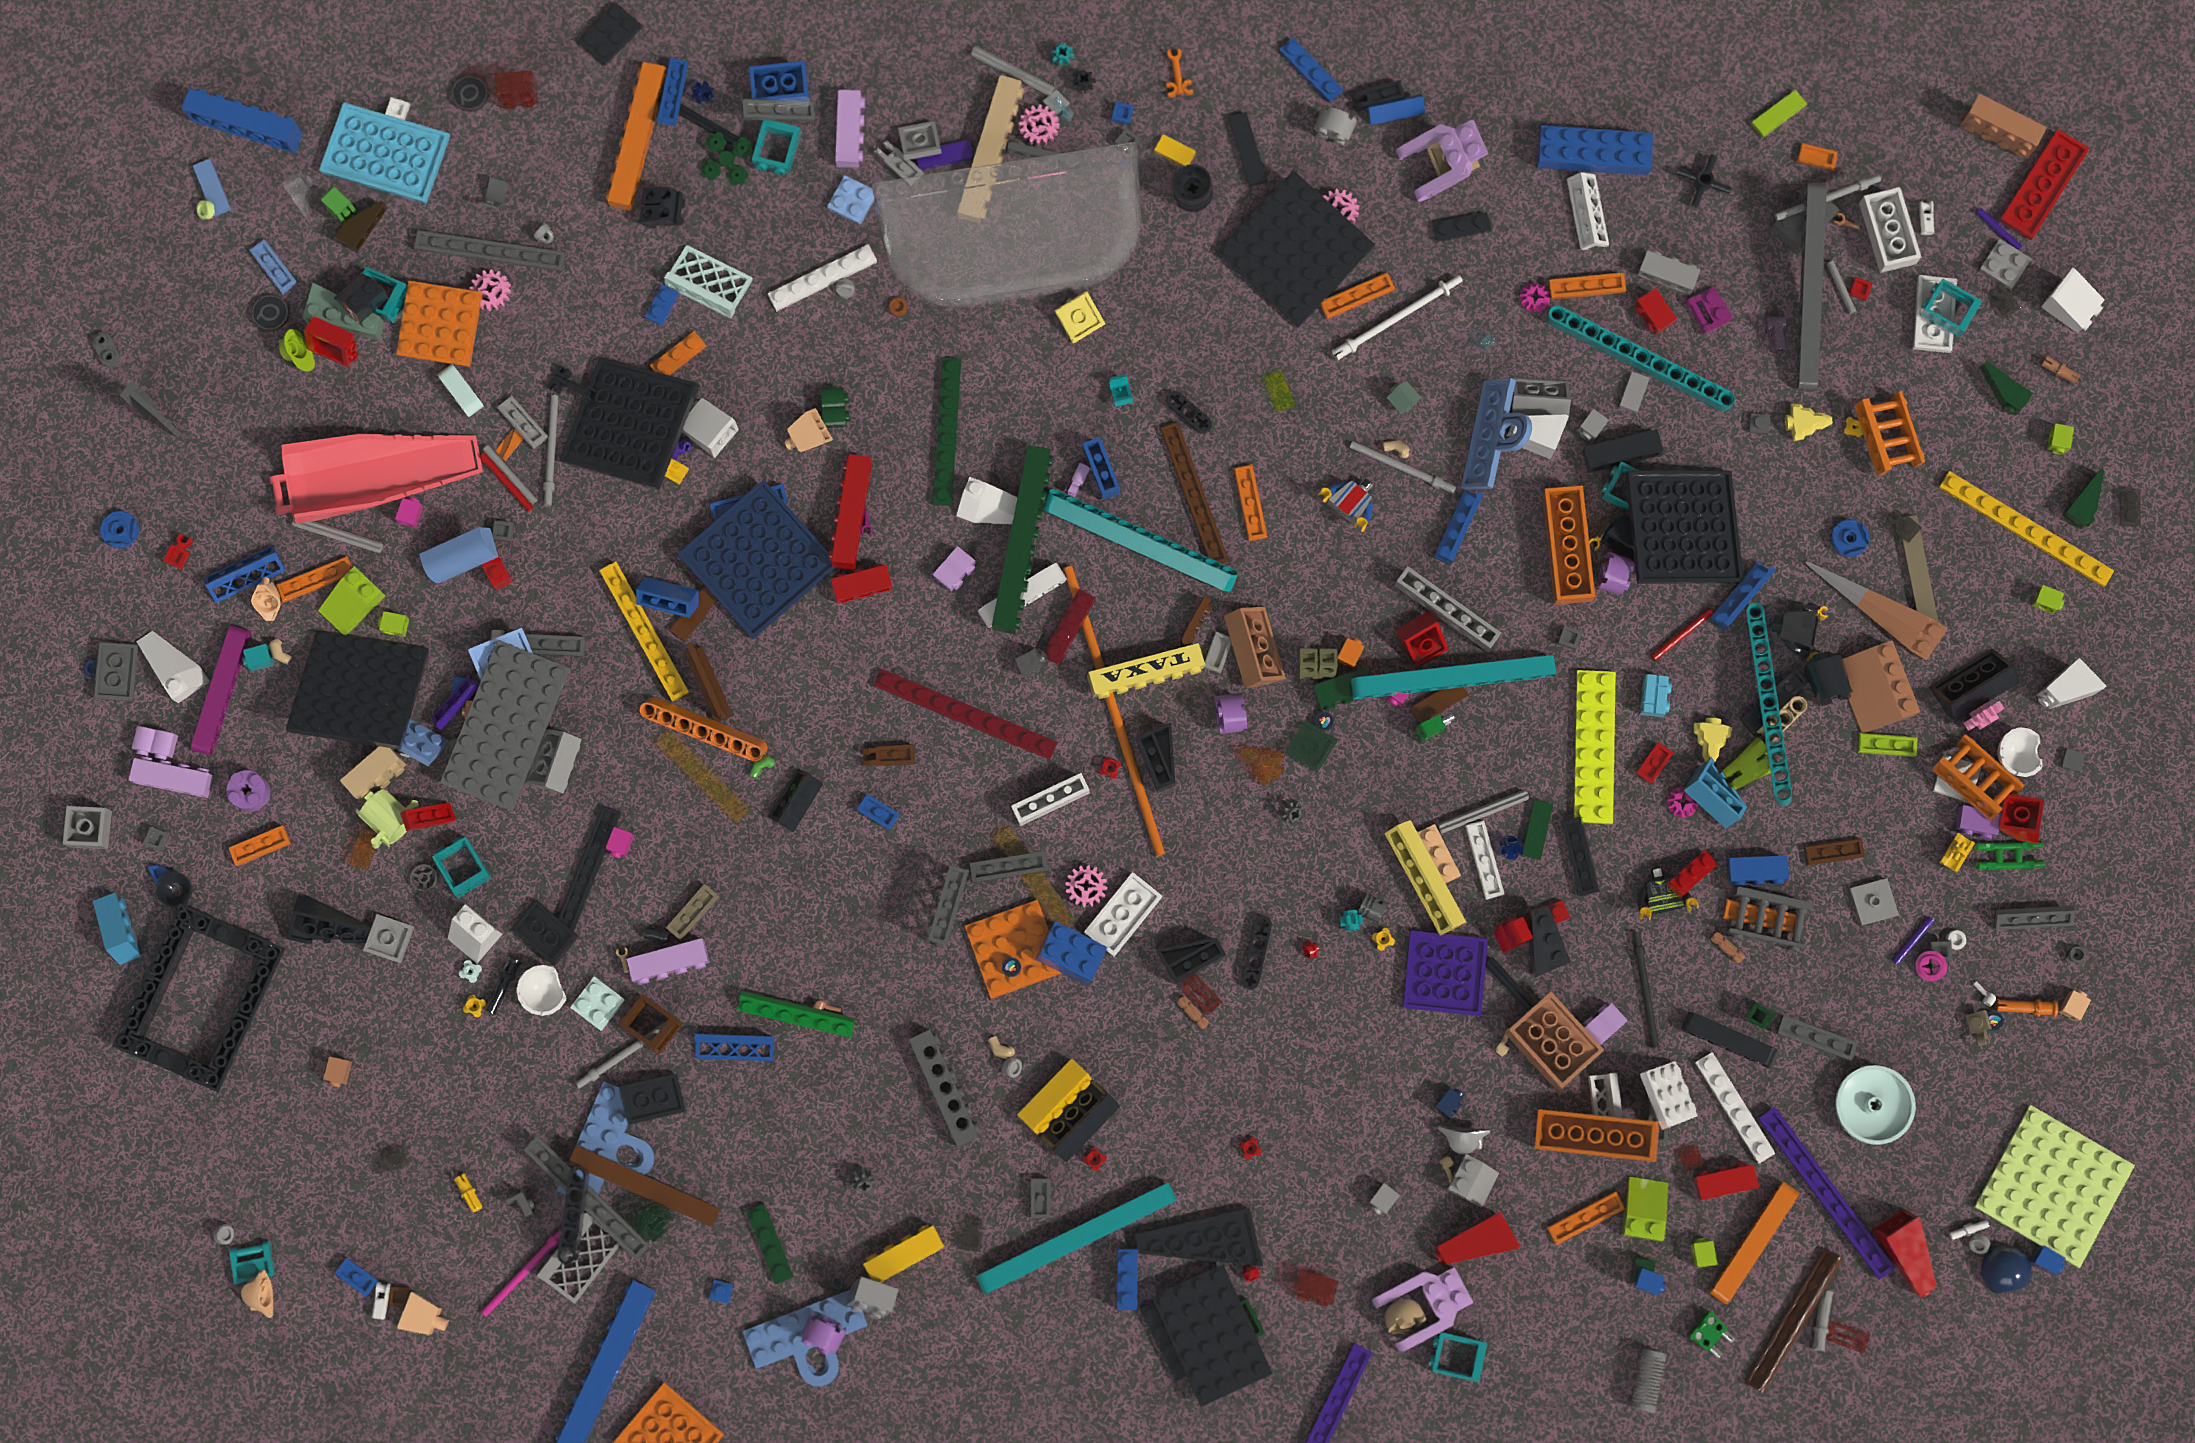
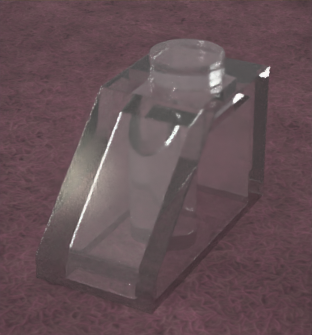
M300 171L282 182L300 212L307 218L314 196V190L311 187L314 183L308 175L304 176Z

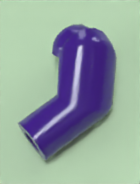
M686 440L678 442L672 459L677 461L680 454L688 452L691 449V443Z

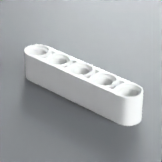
M1057 563L1050 565L1026 580L1029 581L1027 593L1024 592L1023 595L1025 606L1026 603L1030 604L1043 596V593H1048L1058 587L1059 583L1063 584L1067 580ZM997 598L978 610L988 628L992 627Z

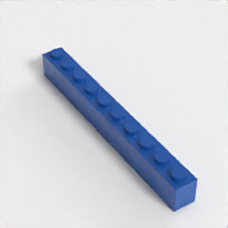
M634 1280L632 1284L628 1283L624 1291L626 1297L623 1302H619L615 1311L618 1314L615 1320L612 1319L607 1327L609 1333L606 1338H602L598 1348L601 1350L598 1356H594L590 1363L592 1369L589 1375L586 1374L582 1380L581 1385L583 1388L581 1393H577L573 1399L572 1404H574L572 1412L568 1411L565 1416L564 1422L566 1425L563 1431L559 1430L555 1438L557 1443H586L657 1290Z

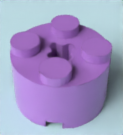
M1608 552L1604 557L1607 558V562L1605 564L1602 563L1597 578L1599 585L1597 588L1620 595L1623 594L1624 590H1628L1631 580L1628 578L1630 572L1632 573L1634 570L1635 562L1631 558Z
M1242 693L1214 697L1215 707L1218 712L1215 714L1216 722L1219 725L1220 734L1246 731L1247 717L1243 706L1244 699Z
M244 770L234 773L227 784L229 801L244 811H257L270 798L271 791L268 782L253 771ZM249 788H251V792H248L246 794V790H249Z
M811 1313L801 1333V1342L808 1346L813 1344L819 1347L820 1352L827 1355L837 1352L847 1329H840L841 1324L823 1315H821V1318L815 1317L817 1313Z

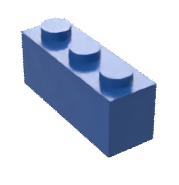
M1098 437L1082 443L1083 452L1102 501L1119 495L1120 487L1101 438Z
M645 577L636 589L637 605L690 618L699 606V590Z
M1788 855L1729 858L1726 860L1728 883H1733L1736 887L1745 886V883L1753 882V886L1765 885V882L1772 881V885H1780L1789 879Z
M1118 1249L1117 1310H1137L1138 1250Z

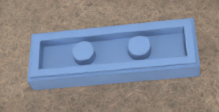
M208 159L193 165L206 200L211 201L214 205L213 216L215 217L230 211L231 207L212 160Z
M265 239L249 250L282 294L298 284Z

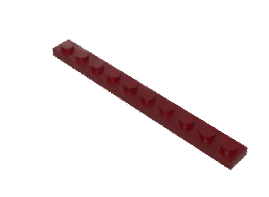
M881 669L874 685L875 688L1048 760H1051L1058 743L884 669Z

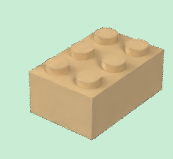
M379 746L340 781L356 799L364 803L366 801L364 797L369 792L374 794L380 787L383 789L387 787L390 783L389 780L393 776L397 777L402 774L407 764L392 748Z

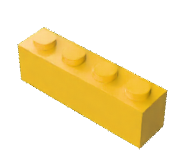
M1071 1059L1017 1115L1039 1135L1049 1127V1123L1054 1118L1056 1119L1062 1114L1063 1109L1068 1104L1075 1101L1076 1095L1081 1090H1085L1090 1085L1092 1078L1081 1066Z
M927 1224L918 1229L919 1234L913 1237L909 1234L900 1239L902 1243L894 1246V1244L885 1247L883 1249L884 1253L879 1256L875 1253L867 1257V1262L863 1265L871 1280L881 1283L944 1248L945 1246L935 1227H929Z

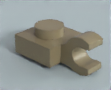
M1986 1010L1965 1015L1970 1033H1977L1978 1045L1990 1044L1986 1030L1992 1028Z

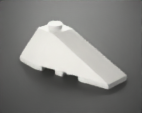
M969 477L956 516L973 523L1012 525L1018 497Z
M151 631L136 641L160 682L175 702H181L210 682L198 664L155 632Z

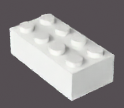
M1901 188L1864 196L1859 204L1880 273L1916 264L1920 260L1921 254Z

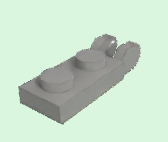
M887 140L883 142V145L891 152L888 156L878 148L874 151L910 187L924 175L923 171L910 159L905 160L904 154Z

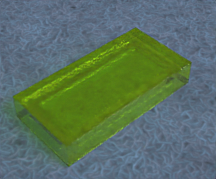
M1282 371L1264 377L1277 413L1295 407Z

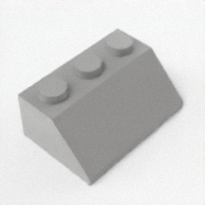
M1512 377L1516 382L1511 401V413L1519 412L1526 416L1563 414L1569 416L1571 403L1569 381Z
M546 729L524 783L563 794L568 784L570 772L574 767L576 754L580 749L581 739L566 732Z

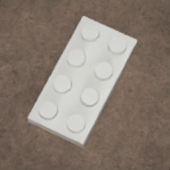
M1925 275L1918 276L1913 349L1945 353L1952 352L1953 334L1920 314L1923 311L1921 305L1926 298L1930 299L1932 296L1930 290L1935 282L1939 284L1942 279H1945L1957 286V279ZM1940 291L1930 310L1954 323L1956 299Z
M1132 872L1084 933L1091 939L1107 946L1106 951L1115 957L1163 896Z

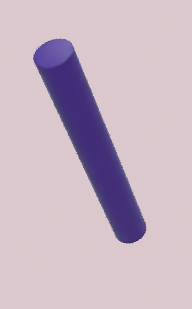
M1982 208L1977 211L1976 214L2007 243L2017 250L2022 247L2015 238Z
M1928 916L1892 959L1896 965L1900 964L1933 924L1934 920Z

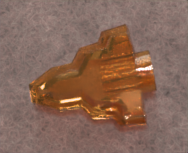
M1243 747L1239 753L1244 762L1251 766L1252 773L1258 777V782L1264 787L1268 785L1272 778L1277 781L1285 768L1281 766L1285 754L1277 750L1275 752L1268 750L1260 752L1254 748Z

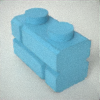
M1646 674L1643 677L1640 715L1664 717L1665 713L1669 712L1670 701H1667V694L1671 693L1672 683L1668 682V676Z

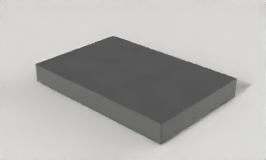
M99 642L94 699L133 702L138 644Z

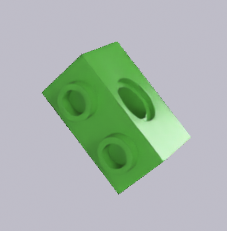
M335 187L324 193L321 201L327 210L342 224L358 214L351 202Z

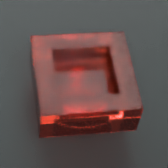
M1697 1146L1678 1153L1685 1172L1705 1165Z

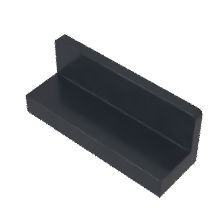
M798 768L768 818L794 832L823 783L811 774Z

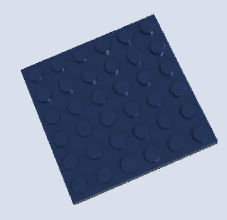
M762 480L677 554L753 640L836 569L832 567V562L829 560V552L765 480Z

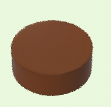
M900 297L893 298L889 303L890 313L896 317L906 314L908 310L907 302Z

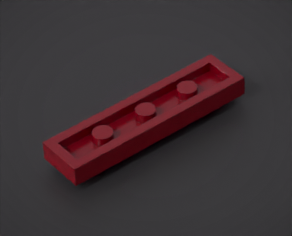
M1081 589L1077 591L1044 651L1049 660L1058 665L1061 664L1094 605L1095 597Z

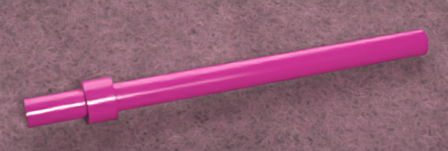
M561 1229L554 1236L551 1235L546 1240L547 1243L480 1311L485 1317L552 1248L555 1249L559 1245Z

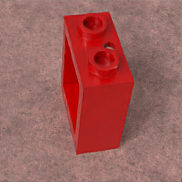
M315 316L312 317L304 330L308 350L346 367H349L351 362H355L358 352L354 333Z

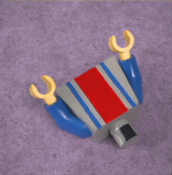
M1365 478L1359 485L1352 480L1349 483L1341 482L1328 488H1322L1317 494L1318 496L1323 495L1325 497L1323 502L1328 500V505L1352 523L1354 527L1357 525L1361 526L1362 532L1372 518V496L1367 492L1373 485Z

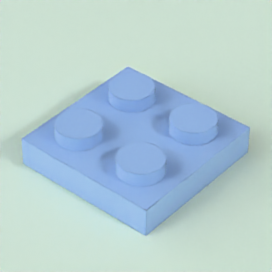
M844 175L827 209L861 225L878 191Z

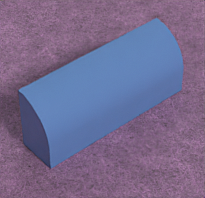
M484 527L473 529L419 554L424 571L437 584L498 557L491 529Z

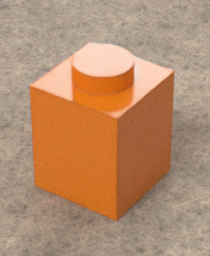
M1347 638L1337 657V662L1353 670L1365 646L1355 638Z

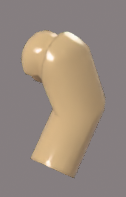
M997 1036L988 1039L995 1056L1008 1059L1015 1054L1013 1047L1000 1045Z

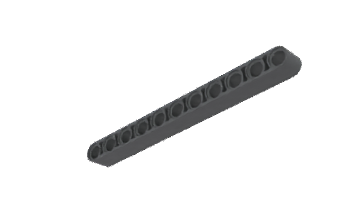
M1806 183L1804 190L1796 380H1798L1797 389L1816 390L1818 387L1826 184Z

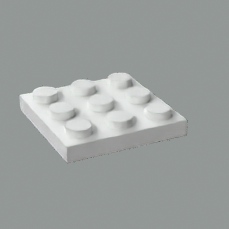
M1676 1061L1640 1074L1662 1130L1697 1117L1696 1107L1691 1101L1688 1087L1683 1081L1681 1070L1677 1066Z

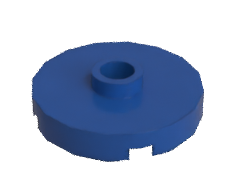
M121 510L113 511L102 520L100 535L104 542L113 548H127L138 538L139 524L136 518L128 512ZM120 527H123L122 533H118Z
M1854 519L1839 522L1831 533L1833 548L1845 557H1856L1862 554L1870 541L1869 531L1866 526ZM1847 536H1851L1853 541L1849 542Z

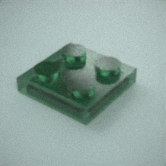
M1305 720L1285 754L1318 773L1338 740Z

